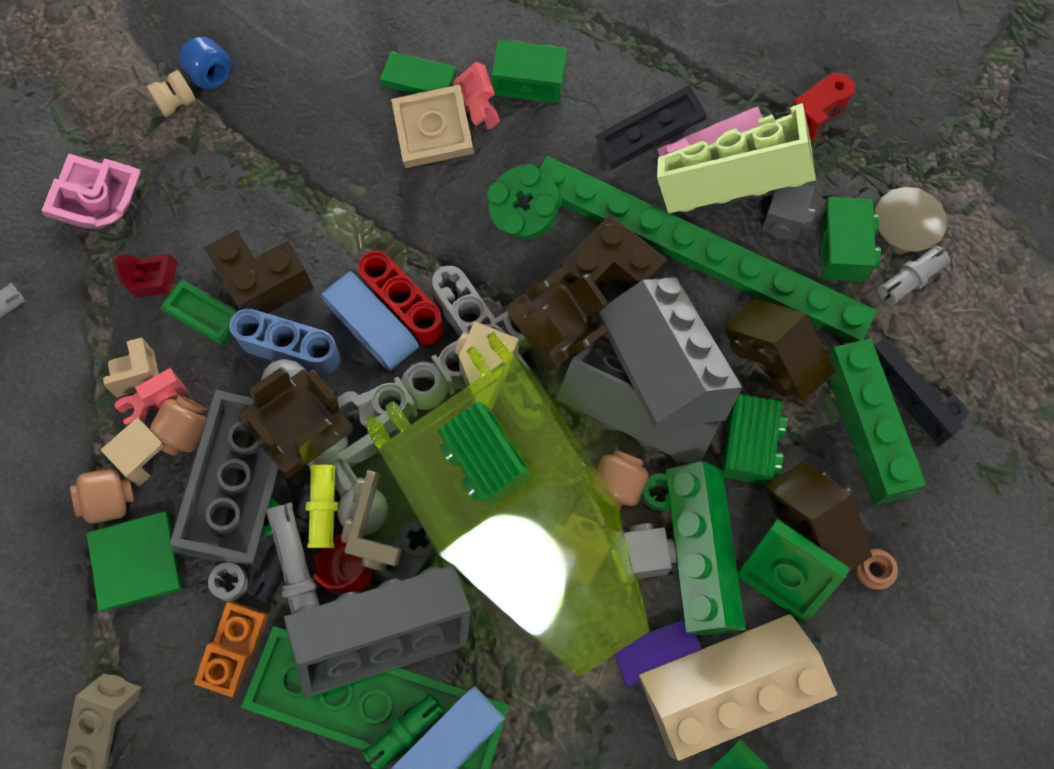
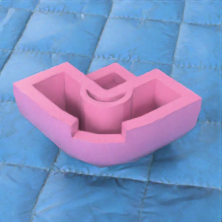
M68 154L59 179L54 178L42 208V213L47 218L81 228L103 229L115 224L121 219L130 205L141 170L105 158L101 164Z

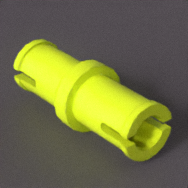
M310 465V502H306L305 511H310L309 543L307 548H334V511H338V502H334L336 466Z

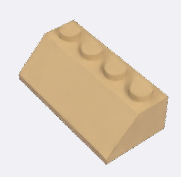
M791 614L639 675L670 757L677 761L837 695L820 653Z

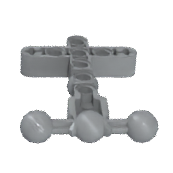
M445 266L438 269L432 278L434 299L459 339L463 332L469 334L474 322L519 339L518 355L510 372L517 374L520 379L514 383L505 382L499 398L514 421L525 430L541 428L548 417L549 398L520 356L532 347L522 333L515 332L512 329L516 324L507 311L494 318L466 275L459 268ZM454 290L457 291V300H456V301H455V296H454V294L452 293V291H454ZM466 314H474L479 317L473 322L461 320ZM459 340L443 349L439 357L436 354L431 357L432 363L423 361L412 364L404 372L401 380L397 376L394 378V383L382 384L361 395L348 391L337 397L341 413L345 417L358 413L361 425L368 428L370 432L349 447L346 436L307 465L336 466L335 489L341 497L337 516L343 527L348 518L354 519L358 502L353 501L358 478L351 467L380 452L384 447L383 439L392 431L402 426L411 414L413 417L417 416V409L429 410L436 408L445 399L448 392L452 395L455 393L454 389L467 387L461 371L453 372L448 369L449 365L453 362H459V356L455 354ZM281 359L272 362L264 369L261 380L280 367H284L287 370L290 378L303 369L306 372L307 370L296 361ZM424 380L434 383V386L425 392L415 389L416 385ZM389 400L401 402L400 406L394 411L382 410L383 404ZM525 400L531 408L538 406V412L534 413L531 409L524 411ZM376 490L364 535L377 532L383 526L388 516L386 498L379 490Z

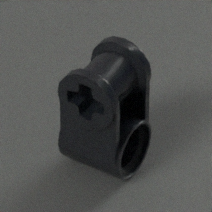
M414 521L407 524L392 545L402 548L399 564L395 566L388 564L386 571L375 569L371 582L379 586L389 580L399 579L403 581L419 576L421 572L430 568L440 552L441 541L438 534L428 523L423 521ZM415 537L420 539L425 537L429 544L426 548L422 546L416 548L413 544V539Z

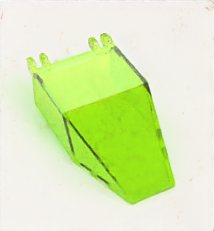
M492 332L487 336L488 343L503 363L490 370L482 353L472 346L466 352L482 375L481 378L412 425H410L404 413L394 401L387 404L385 408L390 419L401 431L392 439H390L382 422L374 415L366 419L365 425L371 440L383 456L438 553L451 565H454L461 574L578 676H582L650 632L638 581L635 578L629 555L628 543L623 532L618 504L536 376L516 358L497 334ZM478 401L492 410L520 456L533 473L532 478L493 505L483 503L481 499L475 502L468 495L461 483V480L466 477L459 464L452 466L439 448V445L444 441L438 433V429L445 426L447 422L452 421L454 417L459 416L461 412L466 411L468 407L473 406Z

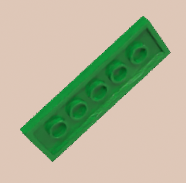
M273 626L241 708L364 750L392 727L390 722L397 716L402 719L428 693H431L437 699V702L424 713L426 716L440 704L447 713L468 691L397 668L304 698L287 630ZM487 698L506 720L510 705ZM505 720L458 769H490ZM430 729L424 732L417 740L419 741ZM407 747L394 761L398 762L410 748ZM380 751L377 755L382 756L384 751Z

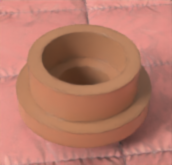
M870 549L872 557L855 567L857 577L863 585L870 589H886L897 578V563L888 552L881 549ZM871 563L877 564L881 568L882 573L880 577L871 574L869 570Z

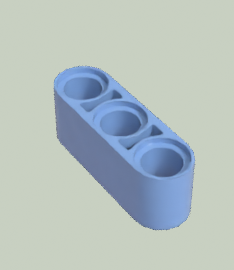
M351 271L347 272L320 294L325 304L388 371H392L419 348L417 341L407 328Z
M247 308L236 312L230 320V332L241 348L249 354L272 361L281 359L293 360L300 363L307 372L314 370L318 375L323 376L332 374L340 366L341 355L332 336L323 330ZM258 327V330L253 335L244 336L248 329ZM294 338L288 346L278 347L283 339ZM319 349H329V352L324 357L313 358V355Z
M475 686L391 769H458L501 725L505 717Z

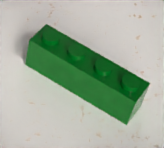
M872 339L834 347L828 358L835 372L828 380L873 506L912 497L924 488L926 483Z
M704 461L666 469L686 633L709 636L745 630L723 470Z

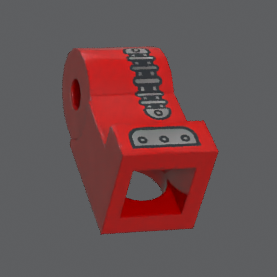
M842 73L831 74L794 100L792 107L803 103L811 142L821 135L830 116L839 115L846 109L855 90L854 82L849 76Z

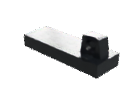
M688 85L595 135V138L611 169H614L706 120V112L691 86Z
M886 337L874 344L891 392L938 446H941L964 428L961 422L970 411L956 395L941 401Z

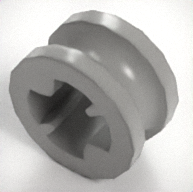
M229 562L221 563L211 571L208 578V587L213 595L223 601H237L248 591L249 577L236 564ZM227 573L238 577V583L233 582V585L236 587L230 592L219 585L220 581L225 582L222 577Z

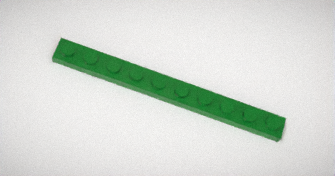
M549 156L545 158L539 168L546 172L557 184L561 193L562 206L600 224L611 214L658 252L759 300L807 313L812 325L850 343L864 340L877 310Z

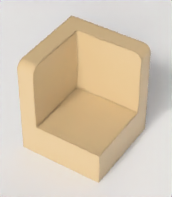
M142 337L127 341L129 355L108 362L110 376L104 377L103 383L116 397L137 392L135 387L159 374L155 352Z
M137 417L106 444L101 451L125 477L137 486H140L151 476L142 466L158 453L164 444Z

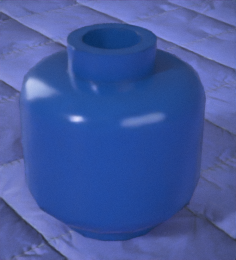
M195 37L189 40L179 53L181 70L198 87L203 89H214L221 86L231 73L232 64L229 55L214 40L207 37Z

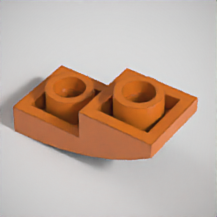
M235 601L227 602L214 641L206 646L194 684L232 698L235 697L254 657L270 613Z

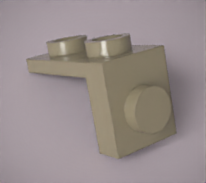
M368 470L366 477H359L356 483L353 501L358 502L354 519L348 518L346 520L341 542L347 543L344 553L363 558L362 566L386 571L388 564L392 566L399 564L402 548L363 538L380 479L379 473Z
M102 674L76 695L61 766L62 769H106L116 721L138 702L141 691L140 686L126 682L120 676Z

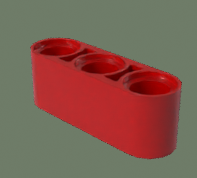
M371 251L364 254L359 260L358 271L365 286L407 328L418 345L429 347L439 343L443 337L444 329L438 307L388 255L380 251ZM375 271H385L380 277H369ZM399 295L409 296L408 300L403 303L393 302ZM423 320H431L434 322V324L427 329H421L417 327V325Z

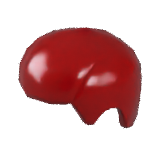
M342 534L333 538L334 548H322L320 553L315 555L316 574L313 577L315 581L332 594L343 595L349 592H360L371 582L375 569L362 566V557L344 553L347 543L341 542Z

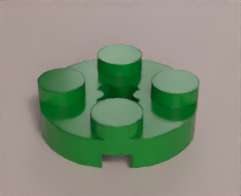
M533 164L515 167L505 172L498 178L496 183L490 186L487 194L489 213L494 224L503 233L522 240L535 239L547 233L557 220L556 215L559 206L561 208L562 202L560 190L554 180L546 172L538 169ZM532 195L533 199L529 202L530 208L524 211L521 207L517 208V203L522 196L529 197Z

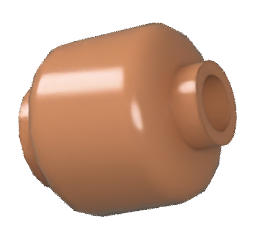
M178 395L176 400H165L150 425L151 432L164 444L161 450L173 456H177L179 451H195L200 444L207 416L205 412L207 409L181 395Z
M614 450L613 455H603L600 458L590 484L591 489L600 495L598 503L617 511L621 510L622 505L630 507L637 505L649 477L648 471L642 467L644 461L618 450Z
M114 468L80 474L77 477L76 485L70 486L76 517L83 516V519L89 524L122 518L127 511L126 503L134 501L130 480L128 478L121 480L119 472Z

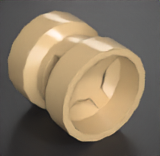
M178 70L168 74L167 80L161 83L155 81L146 86L165 118L174 114L177 107L181 105L188 106L196 102L191 89Z

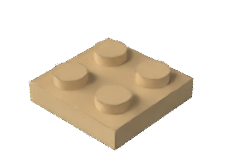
M460 85L391 99L405 168L474 154Z

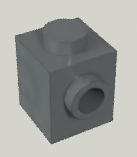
M803 184L798 187L788 186L775 189L761 231L768 232L778 239L796 241L802 228L809 230L816 209L811 208L810 203L815 187Z

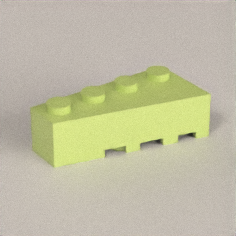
M803 103L790 107L791 114L775 120L773 115L759 119V126L741 133L735 128L724 132L716 140V143L711 145L701 141L658 157L657 179L668 213L686 212L708 204L726 203L739 197L762 195L770 190L788 186L798 187L806 182L815 181L811 140Z

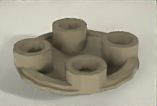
M902 187L891 190L881 197L874 209V213H877L879 216V234L891 245L892 250L899 255H908L910 252L931 249L941 241L947 230V216L942 205L931 194L919 188Z

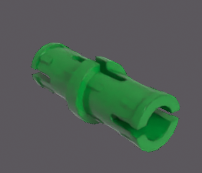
M428 693L402 719L397 716L390 722L392 727L362 751L367 762L380 751H384V754L371 765L372 769H384L407 747L411 749L418 742L417 739L446 714L441 704L429 715L426 716L424 714L437 702V699L431 693Z

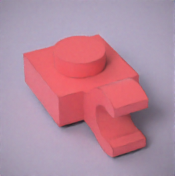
M474 62L453 81V85H460L465 111L471 113L474 125L478 126L485 121L487 129L490 130L500 122L497 111L488 102V99L494 95V91L486 66Z
M169 368L135 387L137 393L119 399L114 406L121 413L134 408L132 416L123 420L126 426L137 417L144 423L149 409L156 412L165 400H176L178 395L184 396L188 391L180 378Z

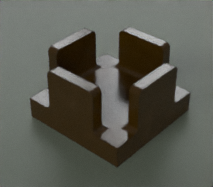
M565 266L549 274L504 307L548 371L558 367L570 356L586 349L608 331L604 324L597 326L592 318L593 314L601 311L608 305L607 300L589 274H585L569 283L564 277L569 273Z
M280 367L250 388L254 402L237 414L243 426L287 479L353 432L352 424L339 409L336 395L314 370L307 373L303 369L290 378L287 370L284 367Z

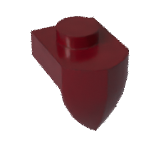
M122 254L113 258L115 271L120 282L135 297L140 298L171 293L178 261L170 254L140 259L133 255Z

